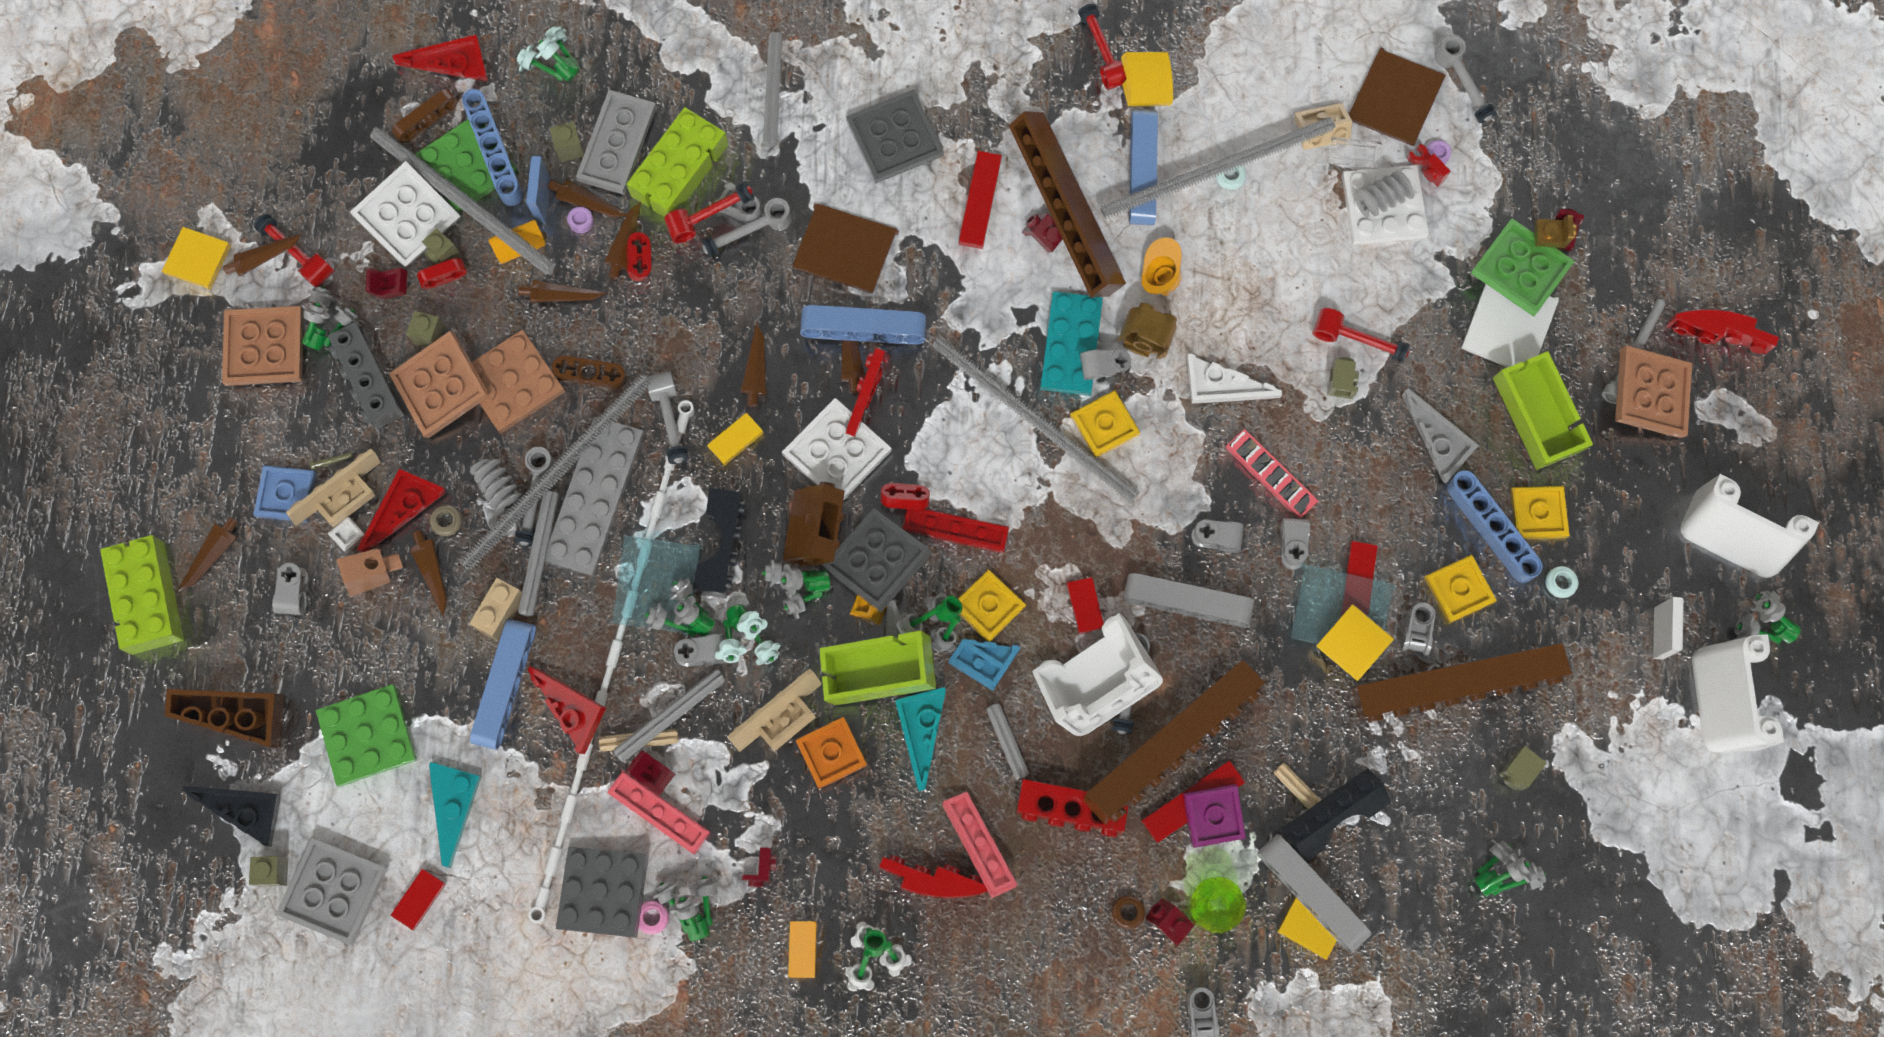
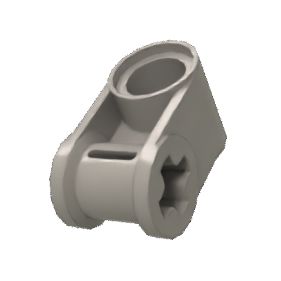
M727 182L724 185L725 190L719 199H715L713 203L736 192V185ZM756 197L746 204L739 201L720 211L745 224L763 216L760 202ZM749 208H755L751 213L745 212Z
M1124 349L1092 350L1080 353L1084 380L1112 376L1116 373L1127 371L1131 365L1130 355Z
M1282 518L1280 532L1282 541L1281 561L1287 569L1297 570L1301 568L1308 557L1309 519ZM1292 551L1296 552L1298 559H1294L1293 554H1291Z
M1209 519L1202 520L1192 530L1191 540L1200 548L1216 549L1230 553L1241 552L1243 524ZM1202 529H1205L1206 534L1209 535L1207 538H1204V533H1201Z
M285 563L278 569L272 603L274 613L303 615L305 613L309 574L305 569L293 563Z
M1419 603L1407 611L1400 643L1401 651L1406 652L1409 649L1422 652L1425 656L1429 655L1433 642L1432 633L1435 621V610L1430 604ZM1416 610H1421L1425 613V622H1420L1416 619Z
M713 634L680 640L674 647L676 662L683 667L725 663L723 659L718 660L715 658V653L720 651L719 644L724 641L723 635ZM684 648H689V651L692 652L689 653V658H684L682 654Z
M1204 987L1192 988L1186 998L1189 1037H1219V1024L1214 995ZM1198 992H1204L1207 996V1003L1201 1008L1196 1007L1194 1004V997ZM1202 1027H1209L1208 1029H1198Z

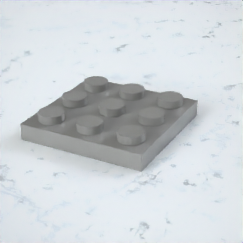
M311 837L276 915L348 945H354L388 868Z

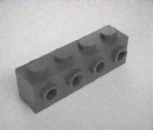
M354 322L328 335L331 342L328 348L335 360L339 358L342 366L338 368L345 381L350 380L353 386L349 391L356 402L360 401L363 407L360 413L367 424L371 423L376 429H379L405 416L360 326Z

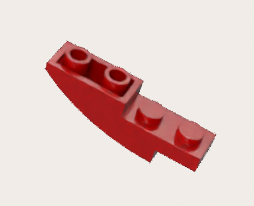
M1693 310L1677 313L1666 325V327L1673 329L1675 333L1695 337L1704 344L1715 345L1724 338L1730 344H1740L1758 354H1767L1776 347L1779 339L1778 336L1756 329V318L1722 310Z
M890 855L889 859L883 857L879 866L881 870L904 878L901 885L902 890L918 895L944 899L966 898L985 894L988 891L981 877L970 874L969 878L959 875L960 869L945 864L944 868L938 867L935 876L929 875L931 870L920 865H915L914 869L905 866L906 860L894 855Z

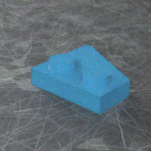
M963 639L948 663L993 691L1021 647L1017 645H1012V647L1000 646L993 642L979 643L976 640Z

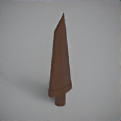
M551 179L548 184V189L557 192L555 199L585 207L610 217H624L627 215L625 212L568 179L563 184Z
M641 202L627 212L611 249L605 258L604 263L611 266L608 277L617 280L620 270H627L626 243L630 235L636 232Z
M302 234L234 254V261L224 265L223 270L227 275L237 272L238 276H243L254 268L291 249Z
M533 280L532 286L519 285L518 295L530 296L531 303L589 301L607 294L606 292L541 282L539 280Z
M757 322L740 391L741 393L748 394L747 406L757 407L758 396H766L767 390L764 336Z
M842 340L841 381L849 382L850 394H858L860 392L856 390L861 377L866 376L858 342Z
M229 517L222 527L214 523L177 592L194 586L228 547L236 541L237 537L231 534V532L239 522Z
M418 530L412 533L416 545L409 550L442 616H444L447 597L435 551V543L433 539L425 540L422 530Z

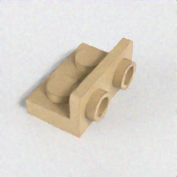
M1343 103L1295 112L1294 121L1298 129L1331 117L1336 125L1333 132L1330 130L1328 134L1325 132V135L1322 133V136H1320L1319 134V137H1313L1311 140L1308 139L1306 141L1305 139V143L1302 140V148L1304 150L1345 142L1351 139L1352 120Z

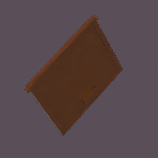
M1380 47L1349 116L1353 123L1414 147L1446 75L1384 51L1385 49Z
M814 203L813 208L815 210L792 268L873 294L895 235L899 234V230Z

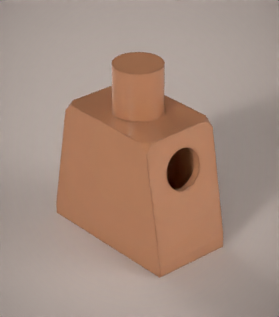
M380 549L336 559L350 597L391 582L388 573L403 568L398 553L383 558Z

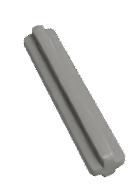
M993 704L987 708V713L1015 779L1021 780L1027 777L1029 772L1000 704Z

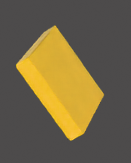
M182 227L162 272L165 275L211 290L231 248V244Z
M1115 390L1070 413L1071 419L1094 455V458H1098L1140 435L1139 429Z
M1564 486L1512 487L1510 489L1513 525L1525 540L1557 539L1570 536Z
M1473 555L1467 556L1424 577L1448 624L1497 601Z
M989 569L958 598L963 607L959 615L988 642H991L1026 607V604Z
M1295 897L1277 933L1327 960L1337 940Z

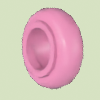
M657 900L644 902L641 908L639 929L646 934L653 935L662 932L669 922L667 907L664 904L661 905ZM651 909L657 910L660 914V920L654 926L648 925L645 922V914Z

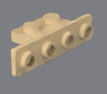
M370 449L359 454L355 461L347 467L338 470L324 484L315 487L312 493L303 500L295 502L286 512L295 526L318 510L333 528L372 499L375 494L361 477L380 464L376 453Z
M808 669L783 691H780L765 706L758 709L743 724L737 726L728 735V739L736 749L742 751L761 735L775 752L816 718L802 701L821 685L816 674L811 669Z

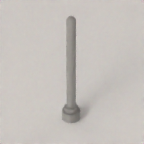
M1658 299L1654 303L1632 347L1644 348L1665 307L1663 299ZM1618 375L1615 381L1607 384L1602 392V397L1614 404L1617 402Z

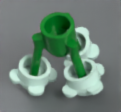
M555 26L546 31L545 37L539 41V45L536 47L539 50L538 53L532 50L533 45L531 44L528 45L527 49L523 48L517 57V62L520 64L519 71L522 72L524 69L531 71L536 66L553 75L560 82L563 79L567 82L572 80L580 70V67L577 65L578 61L564 46L567 40L565 35L566 29H562L561 26ZM560 48L565 56L560 57L556 50ZM542 56L547 60L552 56L557 61L554 65L557 70L555 71L538 62L537 59Z
M737 604L731 606L726 611L727 620L723 621L726 630V640L719 644L720 651L715 653V658L718 660L723 659L727 663H735L739 661V657L742 654L746 653V647L741 646L738 640L732 639L733 629L737 632H744L748 640H756L758 646L755 648L754 653L758 657L756 660L757 665L774 662L780 654L778 651L780 644L773 643L772 640L763 642L759 635L761 630L767 627V621L761 619L757 611L747 612L744 605Z

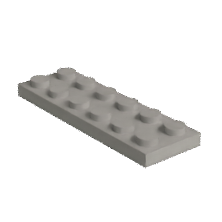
M594 416L592 424H595L594 421L597 422L596 419L599 420V418ZM616 422L612 423V426L609 425L610 428L607 427L608 430L604 429L605 433L602 431L603 435L601 437L597 436L599 440L596 439L597 442L593 441L594 445L591 443L592 447L589 446L590 449L586 448L587 452L584 450L585 454L582 453L583 456L580 455L581 458L578 460L549 541L545 563L594 577L644 436L643 430Z

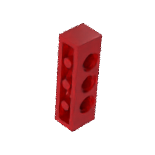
M1023 779L1016 814L1021 815V819L1025 821L1037 822V818L1048 820V825L1064 827V823L1075 825L1074 830L1090 832L1092 828L1101 830V835L1117 838V834H1123L1125 831L1129 805L1125 808L1126 814L1116 823L1111 820L1105 825L1102 821L1098 822L1092 818V810L1083 801L1088 791ZM1043 797L1049 798L1053 803V808L1050 811H1042L1038 806V800ZM1072 802L1078 805L1079 814L1072 817L1066 814L1065 805Z

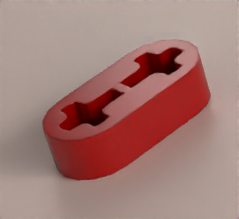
M641 232L631 234L626 243L627 274L632 280L638 282L645 280L651 272V243L648 236ZM636 240H639V243L644 245L640 253H637V246L632 245ZM637 260H640V267L644 269L641 274L638 273L637 269H633L637 264Z
M455 258L425 268L418 272L417 277L421 288L431 289L464 277L467 274V270L463 260Z
M888 483L881 488L880 500L884 506L889 508L922 510L929 506L930 490L922 485Z

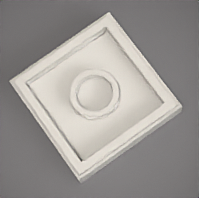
M1672 597L1654 607L1653 659L1663 660L1681 651L1683 648V598Z

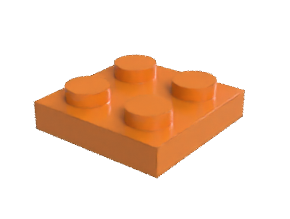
M844 717L796 740L818 789L867 766Z

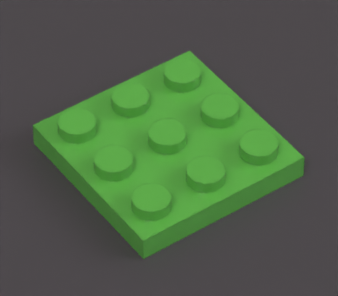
M469 119L415 154L425 164L427 163V166L432 167L438 174L440 173V176L445 177L447 181L449 180L451 184L458 187L460 191L462 190V193L467 194L475 202L495 190ZM497 145L490 146L488 150H493ZM511 161L514 172L517 175L519 171ZM501 166L496 171H502L506 166ZM444 196L458 214L463 211L462 208Z
M1511 218L1472 270L1471 274L1534 317L1575 261L1555 247L1535 246V233Z
M394 684L316 710L336 786L341 787L417 761L397 688Z

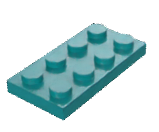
M1053 291L1040 390L1091 396L1093 379L1084 380L1080 353L1097 350L1103 297L1090 298L1087 295Z

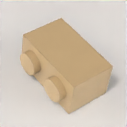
M496 578L469 624L476 630L499 642L506 621L513 619L519 609L522 592Z

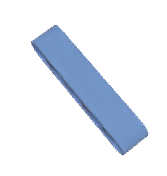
M470 89L463 94L462 103L494 187L504 204L508 206L517 205L522 200L523 193L490 107L481 91ZM478 102L480 103V104H479L478 106H476V107H471V106H472L473 104H475V103H478ZM483 124H489L485 128H480ZM497 145L493 150H488L490 146ZM501 166H506L504 170L499 172L496 171L497 168ZM514 188L512 192L504 193L506 189Z
M1132 110L1130 145V194L1132 195L1157 184L1158 111ZM1154 198L1153 202L1150 199V203L1147 200V204L1144 202V205L1143 203L1141 204L1142 206L1140 204L1139 207L1136 205V208L1133 206V210L1130 207L1129 224L1155 225L1156 201Z
M808 305L802 308L800 333L807 338L912 345L922 344L925 341L926 315L920 312Z
M1469 471L1458 472L1447 485L1449 495L1517 581L1527 583L1534 579L1542 571V562L1476 476ZM1457 480L1463 481L1467 486V490L1459 488ZM1473 501L1480 502L1483 506V511L1477 510L1473 505ZM1489 522L1496 523L1499 527V532L1493 531L1490 528ZM1507 542L1514 545L1515 553L1507 550ZM1522 563L1530 566L1531 574L1523 570Z
M513 619L506 621L470 735L471 744L494 750L499 749L534 640L535 625Z

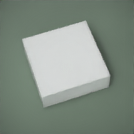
M350 517L345 518L328 533L346 554L356 547L365 535Z

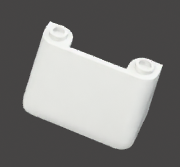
M1719 474L1696 490L1681 523L1682 535L1687 540L1761 577L1768 578L1776 575L1812 538L1819 522L1807 516L1797 515L1791 518L1784 528L1737 505L1741 494L1740 487L1732 479Z
M1120 613L1105 621L1102 626L1104 638L1065 664L1057 660H1046L1032 671L1055 721L1073 735L1082 736L1092 732L1157 689L1163 683V678L1126 619Z
M1768 634L1752 635L1705 646L1696 650L1692 656L1703 742L1706 748L1712 752L1759 751L1784 743L1783 731L1779 721L1771 716H1758L1751 663L1764 661L1770 653Z

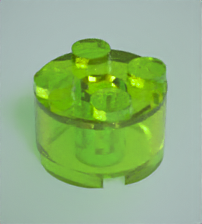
M1211 877L1199 882L1193 887L1187 899L1189 919L1198 929L1209 934H1220L1232 930L1240 924L1246 911V902L1240 888L1235 882L1224 877ZM1218 899V905L1222 907V910L1214 912L1210 902Z

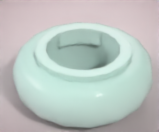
M1239 165V168H1233L1234 170L1231 168V171L1237 174V179H1227L1222 171V175L1220 172L1219 176L1216 174V181L1224 189H1238L1246 179V171L1243 166Z
M1559 566L1548 572L1545 584L1553 596L1568 598L1577 590L1578 578L1570 568ZM1561 575L1567 579V589L1557 586L1556 576Z

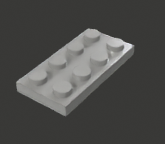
M608 90L578 169L577 181L624 195L627 189L626 184L631 178L656 111V103Z

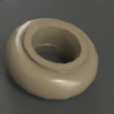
M451 505L437 507L430 516L432 530L441 536L455 534L462 525L460 511ZM443 515H452L453 521L449 526L441 527L439 525L440 518Z

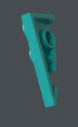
M945 687L895 700L918 791L926 789L946 694Z
M430 762L429 770L441 864L444 867L451 868L481 777Z

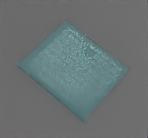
M625 535L612 624L646 628L648 623L644 622L645 613H647L649 608L657 606L658 603L661 604V609L667 611L666 619L674 621L676 617L674 608L679 602L675 598L670 599L669 594L672 592L670 587L674 581L680 578L683 581L689 578L690 584L693 586L700 544L688 545ZM692 591V592L690 593V595L693 596V597H694V591ZM663 624L662 628L660 629L663 631L683 633V636H688L687 632H684L682 630L673 628L665 624Z
M1302 565L1304 573L1290 638L1318 644L1352 604L1382 629L1386 630L1393 590H1396V585L1311 565Z

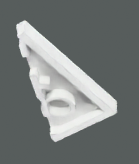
M1194 354L1187 355L1191 404L1281 398L1282 390L1276 389L1273 385L1259 383L1249 379L1248 375L1230 368L1225 369L1220 364L1208 363L1196 358Z

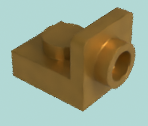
M1567 215L1563 220L1537 219L1534 222L1535 246L1565 248L1576 236V225L1573 224V216Z

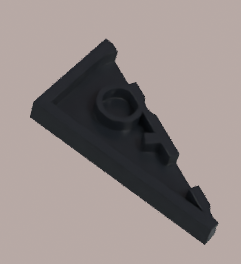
M183 786L182 791L191 799L204 805L211 812L228 823L233 824L262 845L272 847L280 800L279 794Z

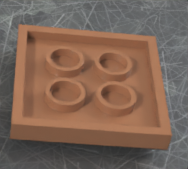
M301 306L224 310L222 383L225 386L302 382L304 309Z
M523 329L471 362L490 395L480 405L500 434L565 393V390Z
M451 331L389 373L422 435L426 438H430L490 396L456 334Z
M1631 346L1620 348L1615 421L1678 438L1688 436L1692 363Z

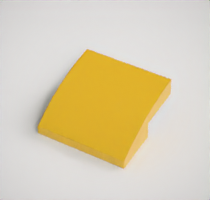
M1125 52L1121 59L1127 80L1122 85L1128 106H1171L1173 104V79L1168 52Z
M1352 604L1316 647L1358 681L1394 638Z

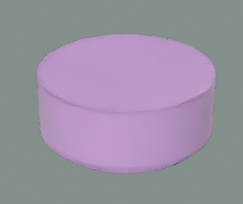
M1436 140L1427 147L1431 155L1435 154L1444 164L1448 162L1451 156V148L1446 142Z
M575 207L567 216L570 228L576 233H585L594 224L591 212L585 207Z

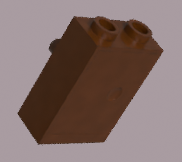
M820 482L819 485H805V488L794 490L783 561L803 567L834 562L835 550L840 546V542L837 539L839 525L844 519V513L842 512L844 490L835 488V484L831 482Z

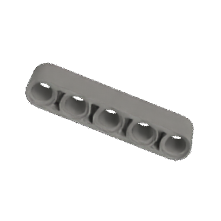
M1136 573L1128 574L1123 601L1130 604L1237 627H1250L1255 602L1253 599L1245 596Z
M1276 834L1257 852V855L1349 953L1352 954L1372 935L1366 925L1280 835Z

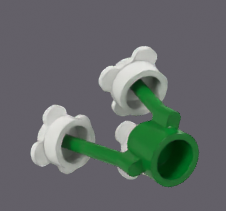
M859 922L856 925L857 932L851 938L850 943L854 948L860 947L864 949L861 964H856L853 967L850 966L845 970V975L849 980L847 984L849 990L866 989L870 991L873 989L874 982L871 980L872 970L867 966L870 957L881 956L880 964L889 969L891 976H898L900 970L905 966L911 965V956L904 953L901 945L895 944L892 946L891 942L886 941L884 933L879 928L867 925L866 922Z

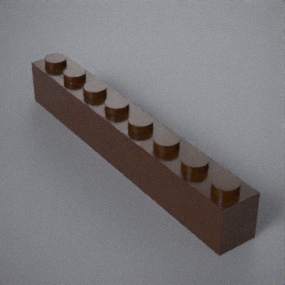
M1024 111L1008 126L1090 298L1109 297L1126 284L1121 271L1044 112Z
M1560 643L1358 685L1351 691L1359 721L1367 719L1368 723L1383 721V716L1393 714L1394 718L1410 715L1409 710L1419 709L1420 713L1435 710V705L1445 703L1446 707H1452L1462 704V699L1471 698V702L1487 699L1486 694L1495 692L1497 697L1512 694V689L1522 687L1523 691H1529L1539 688L1538 684L1547 682L1548 686L1564 683V678L1571 675L1572 672L1564 645Z
M1244 660L1240 661L1088 791L1083 801L1105 825L1111 820L1116 823L1126 814L1125 808L1129 804L1137 805L1147 795L1145 791L1151 785L1156 788L1166 779L1164 775L1171 768L1173 771L1180 768L1185 763L1184 757L1188 753L1196 754L1206 744L1203 740L1209 735L1213 738L1218 735L1225 727L1223 723L1229 718L1234 721L1244 711L1242 707L1247 702L1251 705L1263 695L1261 689L1265 682Z

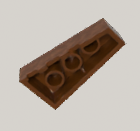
M167 689L164 716L235 736L239 739L255 742L269 748H281L285 694Z

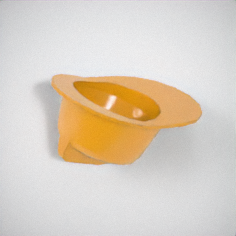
M1168 237L1157 239L1146 251L1141 284L1144 290L1150 294L1169 296V293L1180 285L1182 280L1180 270L1182 250L1179 243L1174 239Z

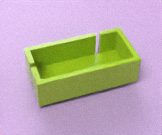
M684 107L626 185L631 197L647 207L652 206L653 211L663 217L674 210L681 209L713 167L711 159L716 162L728 147L726 132Z
M1548 351L1527 359L1524 363L1522 361L1505 368L1493 377L1536 470L1583 452L1593 445L1584 424L1578 425L1571 431L1568 429L1569 426L1581 418Z
M150 535L129 541V545L121 543L100 549L114 622L120 624L115 626L119 649L133 655L184 641L165 543L157 537Z
M923 631L898 634V638L892 635L819 648L821 671L829 676L836 677V680L828 676L822 677L824 701L835 706L936 689L931 636Z

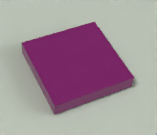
M1236 784L1183 793L1191 847L1197 848L1246 839L1238 786Z

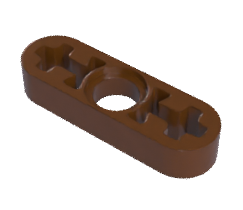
M449 89L439 91L398 121L392 128L393 135L400 143L411 141L453 110L457 105V98Z
M564 355L557 357L552 363V371L556 378L565 382L618 389L627 380L623 367L616 363ZM564 363H567L570 369L577 370V376H575L576 374L573 370H565L564 374H562L559 367H563ZM588 366L596 368V374L592 378H585L582 375L583 370ZM604 368V373L608 375H613L614 371H617L620 378L617 377L615 381H612L609 376L602 375L601 369Z

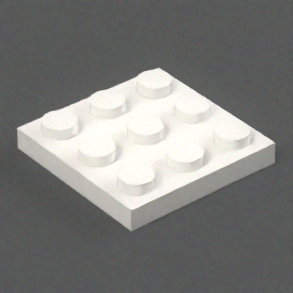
M406 161L350 211V214L405 269L426 250L422 241L435 228L444 234L461 218Z
M1417 165L1343 172L1342 183L1352 245L1428 237L1429 232ZM1393 172L1404 173L1410 180L1414 191V198L1408 199L1405 196L1404 203L1400 204L1396 200V207L1391 208L1388 205L1386 212H1382L1379 209L1378 216H1373L1369 212V217H1364L1356 203V191L1361 188L1364 189L1366 185L1373 184L1377 180H1382L1385 176H1390Z
M835 398L782 451V455L815 485H819L820 482H831L835 484V488L844 490V501L892 451V448L863 422L856 437L845 434L852 412Z

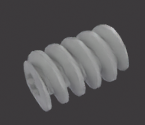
M1398 171L1393 172L1390 176L1383 177L1382 180L1375 181L1373 184L1366 185L1364 189H1358L1355 193L1357 206L1364 217L1367 218L1369 217V212L1373 216H1378L1379 209L1382 212H1386L1388 205L1391 208L1396 207V200L1400 204L1404 203L1405 196L1408 199L1414 198V191L1410 180L1404 173Z
M484 459L474 464L470 468V473L475 475L474 480L479 484L480 490L485 492L484 497L490 501V507L495 509L494 514L501 516L510 511L509 509H512V506L515 507L514 504L517 505L516 502L519 501L518 499H521L522 494H513L518 488L516 484L508 486L512 481L511 476L502 477L508 470L506 467L498 469L502 464L501 459Z

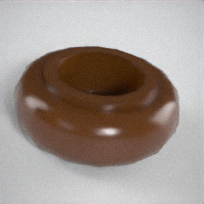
M1124 895L1113 904V920L1119 927L1124 929L1139 927L1145 918V907L1137 897ZM1126 904L1133 905L1137 912L1136 917L1130 921L1124 920L1121 916V907Z

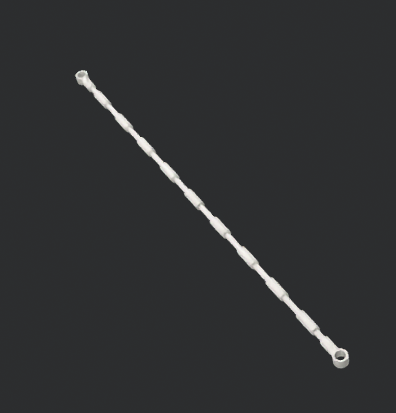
M688 400L681 401L678 405L680 414L676 428L679 441L685 433L689 417L695 411L693 404ZM684 406L691 407L688 412H682V408ZM668 458L665 461V472L660 489L656 492L650 512L651 519L645 540H642L635 563L637 567L630 590H627L620 614L622 618L615 640L612 641L605 665L607 669L600 691L597 692L595 699L596 702L605 706L607 700V689L613 669L616 668L623 645L621 641L628 618H631L638 594L636 590L641 573L648 560L657 519H660L667 495L665 491L671 471H674L675 464H670ZM592 741L586 754H579L575 767L577 771L570 795L567 794L560 818L562 822L555 846L551 849L544 872L546 874L543 886L539 889L535 906L528 914L529 920L536 924L543 923L547 918L545 908L551 891L549 887L559 864L562 853L561 846L568 823H571L578 799L576 796L592 751ZM537 910L542 912V917L539 920H535L533 917L534 912Z

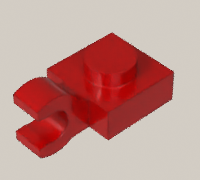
M1420 144L1416 150L1421 156H1416L1411 151L1407 159L1414 165H1422L1421 170L1425 178L1438 187L1445 182L1451 171L1435 154L1431 155L1426 146Z

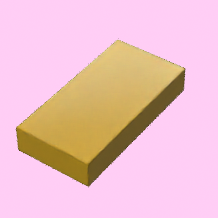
M746 412L707 446L725 466L763 435L764 432Z

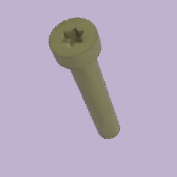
M352 452L316 462L313 460L310 461V467L315 471L319 467L354 457Z

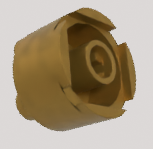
M1140 303L1139 307L1129 309L1118 340L1119 342L1123 340V347L1137 355L1149 357L1151 353L1157 354L1156 359L1165 358L1177 328V318L1172 314H1163L1154 310L1155 308L1148 303Z

